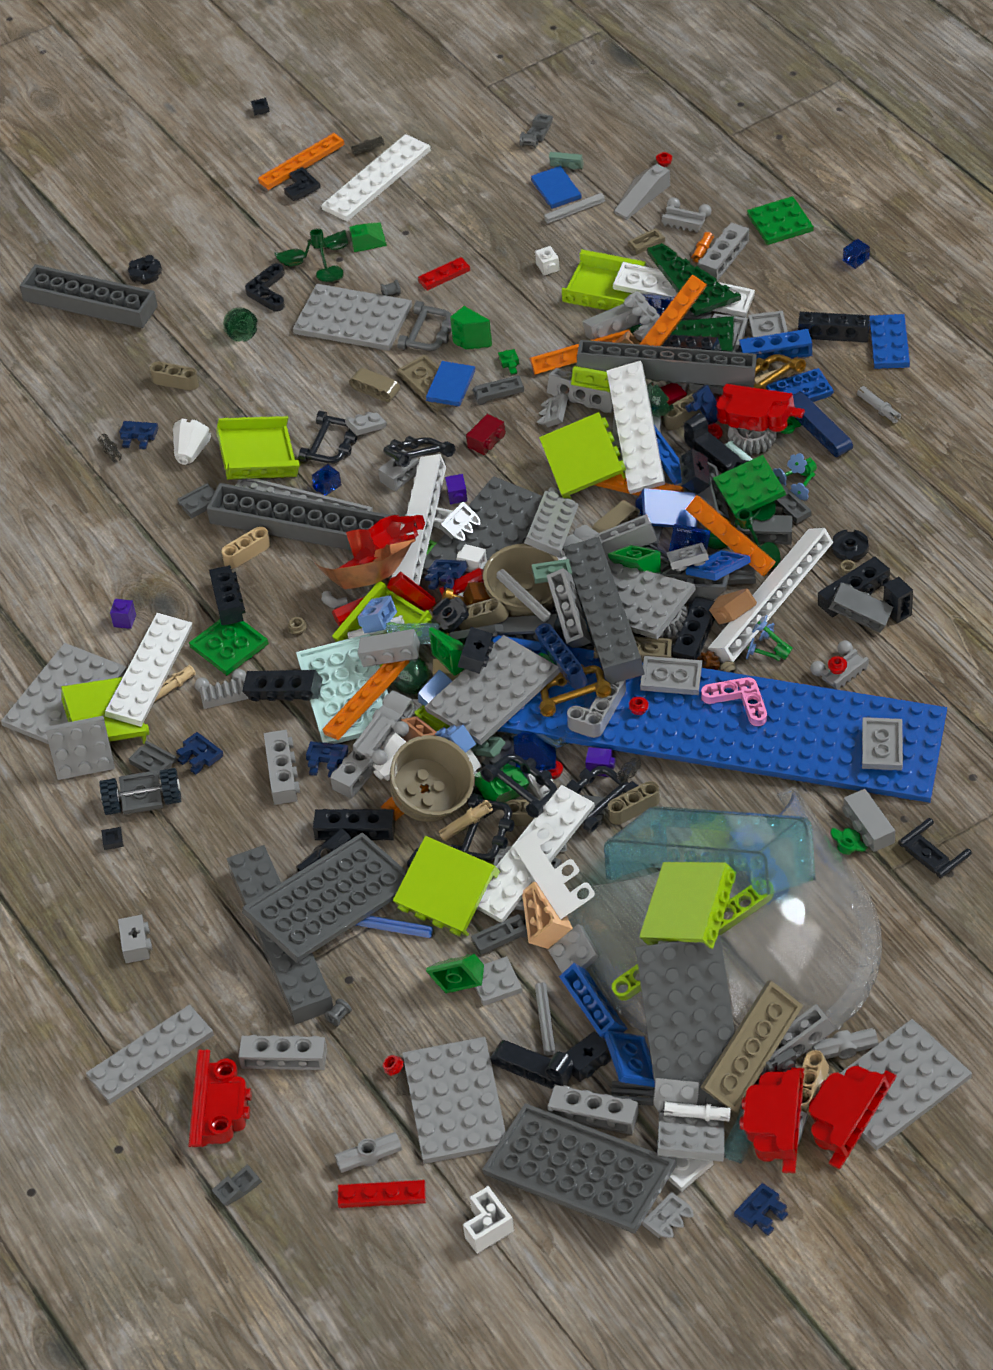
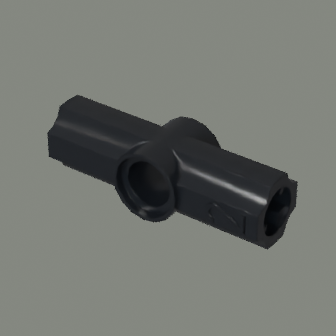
M340 828L323 844L315 847L310 855L295 866L297 871L300 872L319 860L323 849H326L327 854L351 840V837Z

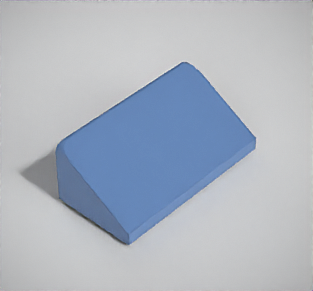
M438 670L419 691L418 703L426 706L452 680L444 672Z

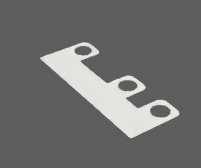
M544 823L513 844V847L561 920L593 898L595 892L589 883H583L569 892L564 883L577 875L579 868L572 859H569L554 869L540 848L542 844L555 835L550 824ZM541 829H549L550 833L547 838H538L537 834ZM566 865L574 867L573 873L569 876L562 874V869ZM582 888L589 890V895L585 899L577 897V892Z

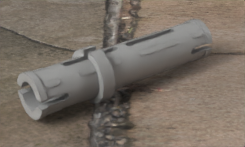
M865 386L860 387L864 393L859 390L857 391V395L878 410L881 416H886L892 423L898 422L894 416L900 420V413L891 408L888 402H884L874 395Z

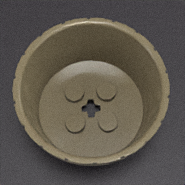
M515 544L504 547L494 553L485 564L483 580L486 592L491 599L497 598L508 610V617L535 615L497 579V572L504 569L550 612L555 603L549 583L535 584L531 564L558 561L559 559L527 544Z
M434 735L412 738L405 742L393 757L390 767V791L392 798L404 814L415 820L424 822L441 820L461 808L473 791L475 774L469 757L456 743L446 738ZM427 784L429 786L428 790L430 791V793H421L422 789L420 788V786H425Z

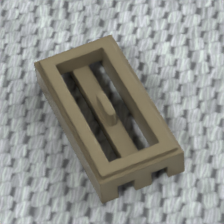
M655 228L629 240L628 246L638 255L649 247L664 243L665 237Z

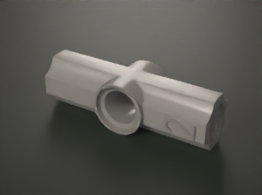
M873 1028L853 1033L847 1030L839 1031L834 1034L833 1038L818 1042L812 1047V1051H820L825 1059L837 1056L841 1059H848L853 1057L858 1051L877 1046V1034Z
M393 1132L375 1140L363 1139L359 1142L358 1146L335 1154V1159L339 1170L343 1173L362 1165L373 1166L380 1158L402 1151V1146L397 1133Z

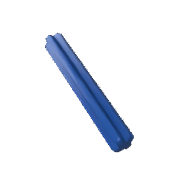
M368 916L356 924V926L431 938L433 934L432 926L375 916Z

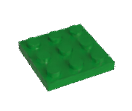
M793 196L747 210V216L767 245L814 231L813 224Z
M763 455L713 478L714 483L735 518H737V512L743 508L754 511L786 496L783 486Z
M220 620L189 642L191 649L226 676L269 644L266 637L245 621L222 626Z

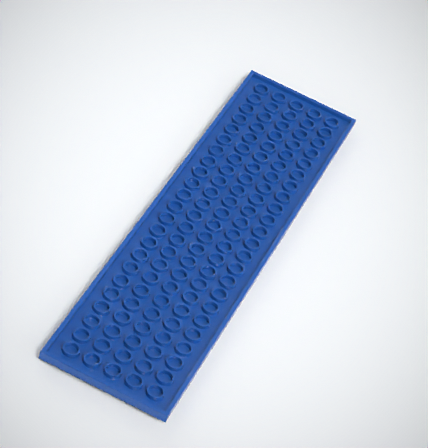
M497 635L495 637H492L491 641L495 643L502 636ZM508 637L537 655L539 653L546 654L540 642ZM567 646L584 667L595 665L601 668L599 659L594 658V650ZM702 668L699 695L640 690L642 675L627 679L626 692L604 732L599 737L593 738L570 730L567 724L568 709L572 706L590 709L597 697L596 691L556 704V712L550 717H545L540 712L539 706L542 698L539 692L497 730L856 791L866 789L868 793L930 803L948 707ZM595 673L586 675L588 680L586 686L597 683ZM748 677L753 678L758 685L767 711V721L762 726L752 725L749 722L742 699L713 704L705 703L701 699V690L708 684ZM568 682L564 686L555 685L548 689L549 698L576 689H573ZM726 688L724 690L726 693L734 692V690L731 688ZM643 697L648 701V709L644 714L635 715L629 709V702L632 698ZM751 699L748 703L757 704L758 701ZM755 711V716H757V718H761L758 716V711ZM863 717L902 719V770L862 769Z

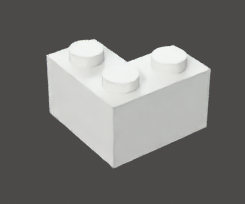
M489 1186L470 1197L471 1209L476 1217L464 1223L463 1228L466 1240L478 1254L514 1232L513 1219Z

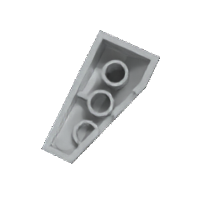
M659 164L644 170L634 178L614 213L626 220L633 216L670 186V170Z

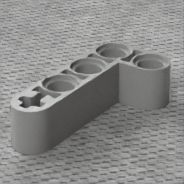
M626 680L610 684L611 694L606 698L597 696L590 709L580 706L570 707L567 711L568 728L576 733L593 738L601 736L626 692Z

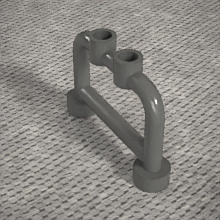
M416 301L414 314L419 316L409 338L404 335L399 336L398 349L406 350L407 347L433 351L438 349L442 343L447 344L449 340V333L447 331L452 332L450 320L452 314L445 309L424 306V302ZM427 313L446 317L433 344L415 341Z

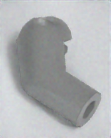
M330 591L322 593V602L332 609L348 604L347 597L336 599Z

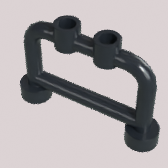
M319 410L316 424L322 426L311 449L301 447L298 460L307 462L309 459L329 464L338 463L345 455H351L352 446L350 443L355 444L358 435L356 436L349 428L345 433L344 441L340 444L336 456L330 457L316 454L330 423L348 427L345 419L327 416V412Z
M407 436L403 442L393 439L390 445L383 448V453L395 459L397 465L407 467L411 462V458L437 452L446 457H451L455 453L456 448L454 444L448 441L442 443L429 437L414 438ZM423 444L432 445L431 447L417 449L409 452L402 451L404 450V448L409 447L412 449H416L419 445Z
M508 754L493 765L487 764L480 771L481 777L485 781L491 782L498 777L527 800L529 804L526 806V811L532 818H537L543 813V807L558 790L554 782L551 781V773L548 770H543L542 772L537 770V763L533 758L525 760L519 755ZM509 762H515L520 766L522 772L525 774L530 773L535 777L539 785H545L550 792L538 800L500 769Z
M597 766L591 771L587 768L582 770L579 775L580 780L578 782L571 780L566 785V788L579 794L582 788L587 784H591L599 774H606L619 785L600 801L582 822L584 823L583 828L588 833H592L600 823L595 816L605 809L612 799L639 785L634 781L627 782L607 766Z
M472 793L468 800L469 809H473L486 799H482L480 794ZM487 800L492 805L491 808L504 811V817L499 821L497 835L492 839L490 852L481 854L468 851L479 822L469 825L462 846L451 845V847L485 862L495 858L500 849H506L508 839L504 836L506 831H513L514 821L511 820V807L503 802Z

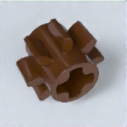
M701 652V655L697 658V660L702 661V668L718 670L720 667L719 657L714 656L715 652Z

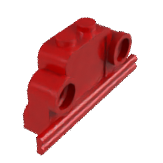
M725 384L723 394L716 399L718 421L734 428L754 431L769 429L779 432L787 427L789 416L802 418L805 413V409L794 407L793 393Z
M208 1049L197 1051L189 1147H205L208 1144L227 1143L233 1138V1132L243 1130L246 1126V1119H250L248 1101L252 1099L251 1088H247L245 1079L237 1075V1067L233 1060L221 1059L216 1063H210L211 1052Z
M852 1066L846 1070L845 1075L832 1073L821 1083L818 1094L809 1103V1112L815 1122L812 1125L811 1131L817 1146L821 1149H830L835 1152L829 1161V1165L837 1169L842 1168L895 1081L896 1074L887 1070L881 1074L860 1066Z
M791 1068V1070L786 1072H766L760 1077L759 1085L750 1086L746 1090V1097H742L744 1117H740V1129L744 1130L748 1140L753 1142L758 1159L764 1162L783 1159L782 1173H796L804 1068Z

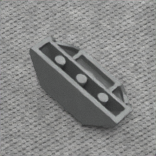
M668 569L663 573H656L695 584L696 590L686 603H693L695 597L714 601L726 590L729 580V574L715 581L686 575V569L682 571Z

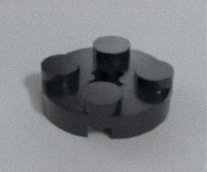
M146 255L145 257L129 262V277L135 283L136 281H140L141 284L155 282L159 278L158 275L162 274L161 263L153 255Z
M848 529L841 530L833 536L831 550L841 560L855 562L865 557L869 551L868 537L859 530H854V532H848Z
M454 596L455 599L449 600L445 598L441 600L432 611L434 614L433 619L431 618L432 624L439 631L446 632L447 634L454 632L455 628L469 616L466 604L461 598Z

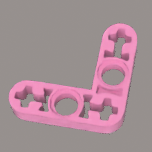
M748 677L708 684L701 690V699L705 703L713 704L742 699L749 722L752 725L762 726L767 721V711L758 685L753 678ZM726 688H731L734 690V692L726 693L724 690ZM754 699L757 700L758 703L750 704L748 703V701ZM755 711H758V716L761 718H757V716H755Z

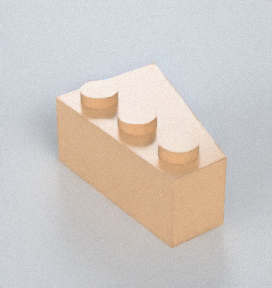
M536 882L531 883L523 890L522 897L528 943L549 949L573 928L567 916L560 920Z

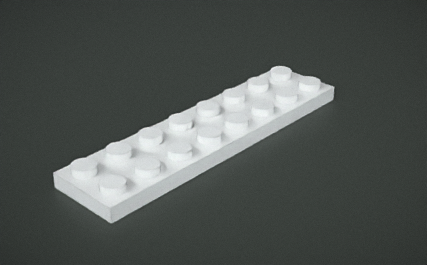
M405 134L322 204V210L344 221H349L431 151L430 145Z
M626 262L622 263L613 283V289L629 293L638 291L643 296L670 302L678 294L659 269ZM720 283L721 285L729 286L732 292L741 294V300L712 311L745 318L755 290Z
M637 361L607 370L621 453L626 467L625 474L629 493L633 494L642 491L644 488L650 489L665 485L642 362Z
M160 613L156 614L105 710V717L142 727L192 629V622Z
M561 785L543 807V813L534 818L516 842L542 824L549 823L555 835L542 844L540 848L551 863L594 809V802ZM541 829L537 834L538 838H547L550 833L549 829ZM513 846L497 864L496 867L500 870L497 878L492 877L477 907L478 910L499 922L505 921L522 900L523 890L531 883L536 882Z

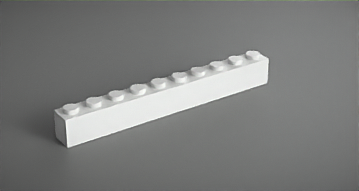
M441 454L420 457L416 477H414V486L411 489V498L408 502V511L405 516L423 515L425 527L423 530H417L419 536L415 538L416 541L411 544L401 564L392 574V577H395L401 571L418 585L422 576L446 470Z
M825 528L808 529L752 595L757 604L734 621L729 622L708 647L709 651L715 652L714 656L719 657L720 663L735 661L751 642L752 638L759 632V630H756L752 633L753 627L765 615L768 616L766 622L771 618L833 544Z

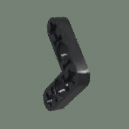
M279 263L270 265L245 285L248 297L274 312L285 308L284 298L269 289L284 276L283 265ZM263 295H269V296L266 297V298H262V297H261V296H263Z

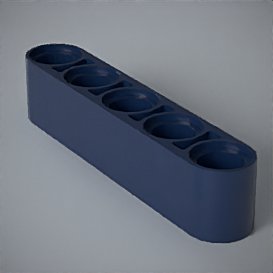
M799 391L793 395L794 407L805 409L802 418H794L834 457L837 458L853 449L851 439L803 392Z
M547 623L539 625L535 629V633L541 647L554 664L558 666L561 674L573 689H581L586 686L588 680L581 664L553 627Z

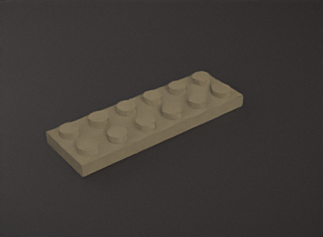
M767 981L700 1088L726 1108H731L730 1111L737 1113L742 1105V1097H746V1090L755 1084L765 1068L766 1062L772 1057L803 1005L773 981Z

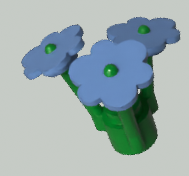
M801 453L793 454L790 456L791 460L787 462L788 467L792 470L784 473L781 468H775L773 472L779 482L785 486L786 477L798 472L803 476H808L803 484H792L790 489L797 498L806 501L809 497V490L805 487L811 478L815 476L814 472L817 466L810 457L804 460V456Z
M767 615L757 622L753 627L752 633L763 629L764 631L761 633L759 641L772 638L778 643L773 650L776 654L756 648V644L753 643L754 638H752L750 646L747 647V660L749 654L753 655L754 652L772 657L777 661L781 658L786 660L793 647L774 634V623L766 627Z

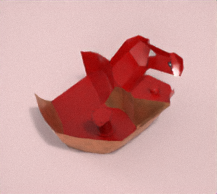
M392 515L379 520L370 529L348 531L346 534L354 558L337 569L324 568L317 563L315 564L329 579L343 589L358 588L378 583L391 576L401 564L411 544L419 536L417 530H423L425 527L423 515Z

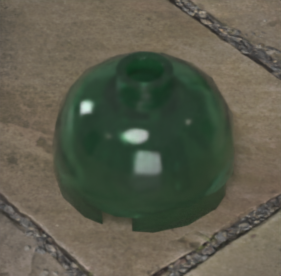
M236 307L228 311L224 316L223 329L232 340L236 342L243 340L245 342L251 339L257 332L258 319L247 308Z
M651 381L647 385L652 416H665L674 409V406L667 403L669 398L658 385H654L653 381Z
M420 657L416 659V662L411 660L398 675L400 678L399 682H394V686L405 694H416L428 683L430 669Z

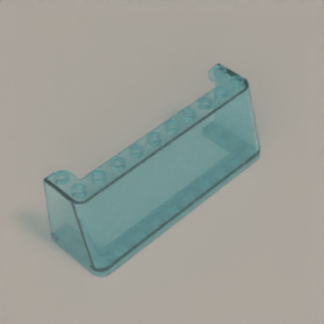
M655 806L648 808L604 844L606 879L617 880L623 875L650 867L661 868L663 862H726L734 871L750 872L751 885L754 891L767 895L816 880L812 825L806 817Z

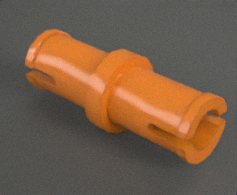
M705 232L701 241L696 244V249L691 256L694 262L698 263L709 249V245L714 239L712 233Z

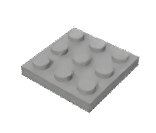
M103 716L45 727L57 780L115 769Z
M659 1113L657 1156L724 1161V1121L710 1120L708 1122L700 1118L664 1116V1113Z

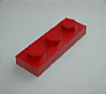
M459 257L418 276V282L428 291L469 272L470 265L462 257Z

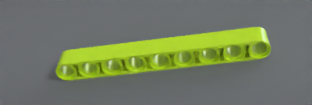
M765 879L757 880L727 902L724 914L732 912L733 917L722 920L718 935L724 934L770 902L773 898V889L770 882ZM762 887L769 889L765 895L758 894V890ZM748 899L751 901L748 907L740 906L743 900ZM638 964L613 981L612 990L619 1000H629L641 991L640 981L635 980L636 975L639 973ZM621 985L628 986L627 991L624 993H619L618 988Z

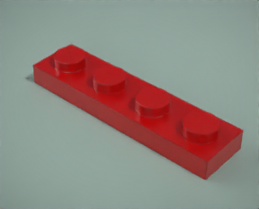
M425 1180L338 1185L339 1208L426 1203Z

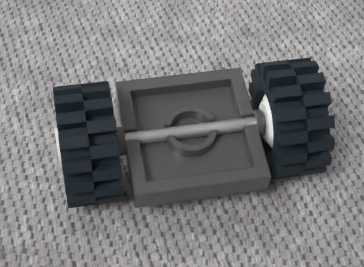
M176 768L160 770L161 784L158 770L120 776V791L118 790L116 778L99 781L105 815L121 813L120 799H122L124 815L163 808L161 792H163L166 805L182 802Z

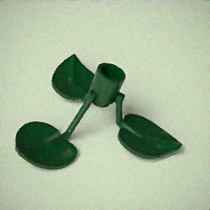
M312 229L310 231V239L307 240L308 244L305 252L301 249L275 252V257L280 263L286 266H296L303 263V258L307 257L310 245H312L314 249H320L325 268L316 272V278L322 282L340 280L344 276L342 268L335 265L327 267L323 247L331 250H339L346 247L348 244L346 230L324 238L322 229Z
M774 501L754 511L743 508L737 512L738 520L734 521L736 528L739 525L742 529H749L755 544L776 561L771 569H774L780 563V551L771 542H766L760 546L752 525L755 519L767 521L774 516L776 512ZM707 528L698 534L700 540L712 549L718 550L728 547Z

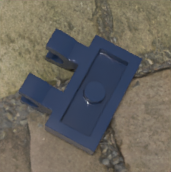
M705 385L692 395L694 400L687 404L685 408L688 413L692 410L697 411L700 409L708 425L718 421L717 400L709 386Z
M124 421L119 432L120 438L123 439L122 447L129 448L133 438L140 441L139 449H146L148 441L154 440L159 429L158 423Z
M435 559L427 570L428 574L425 576L426 581H431L428 586L429 589H437L439 578L441 582H446L443 587L444 590L446 588L452 589L454 579L460 578L468 568L467 562L462 560Z
M198 732L183 741V747L176 751V754L180 756L177 758V761L182 765L190 759L192 754L195 756L189 760V764L193 766L190 768V771L195 775L202 770L204 764L210 767L223 757V751Z
M310 741L306 752V761H309L308 767H310L309 775L317 776L319 762L328 763V777H331L333 771L338 769V764H342L344 758L347 757L348 745Z
M761 1183L734 1211V1217L751 1229L758 1225L759 1229L769 1236L774 1231V1228L771 1226L773 1220L764 1215L769 1210H772L774 1215L783 1221L788 1216V1213L785 1211L787 1205L778 1201L780 1196L777 1192Z

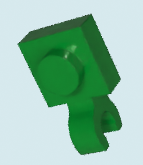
M515 349L498 352L502 368L508 367L510 375L518 374L516 367L520 364Z

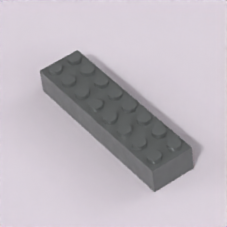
M36 264L20 284L23 301L139 328H144L158 307L155 291Z

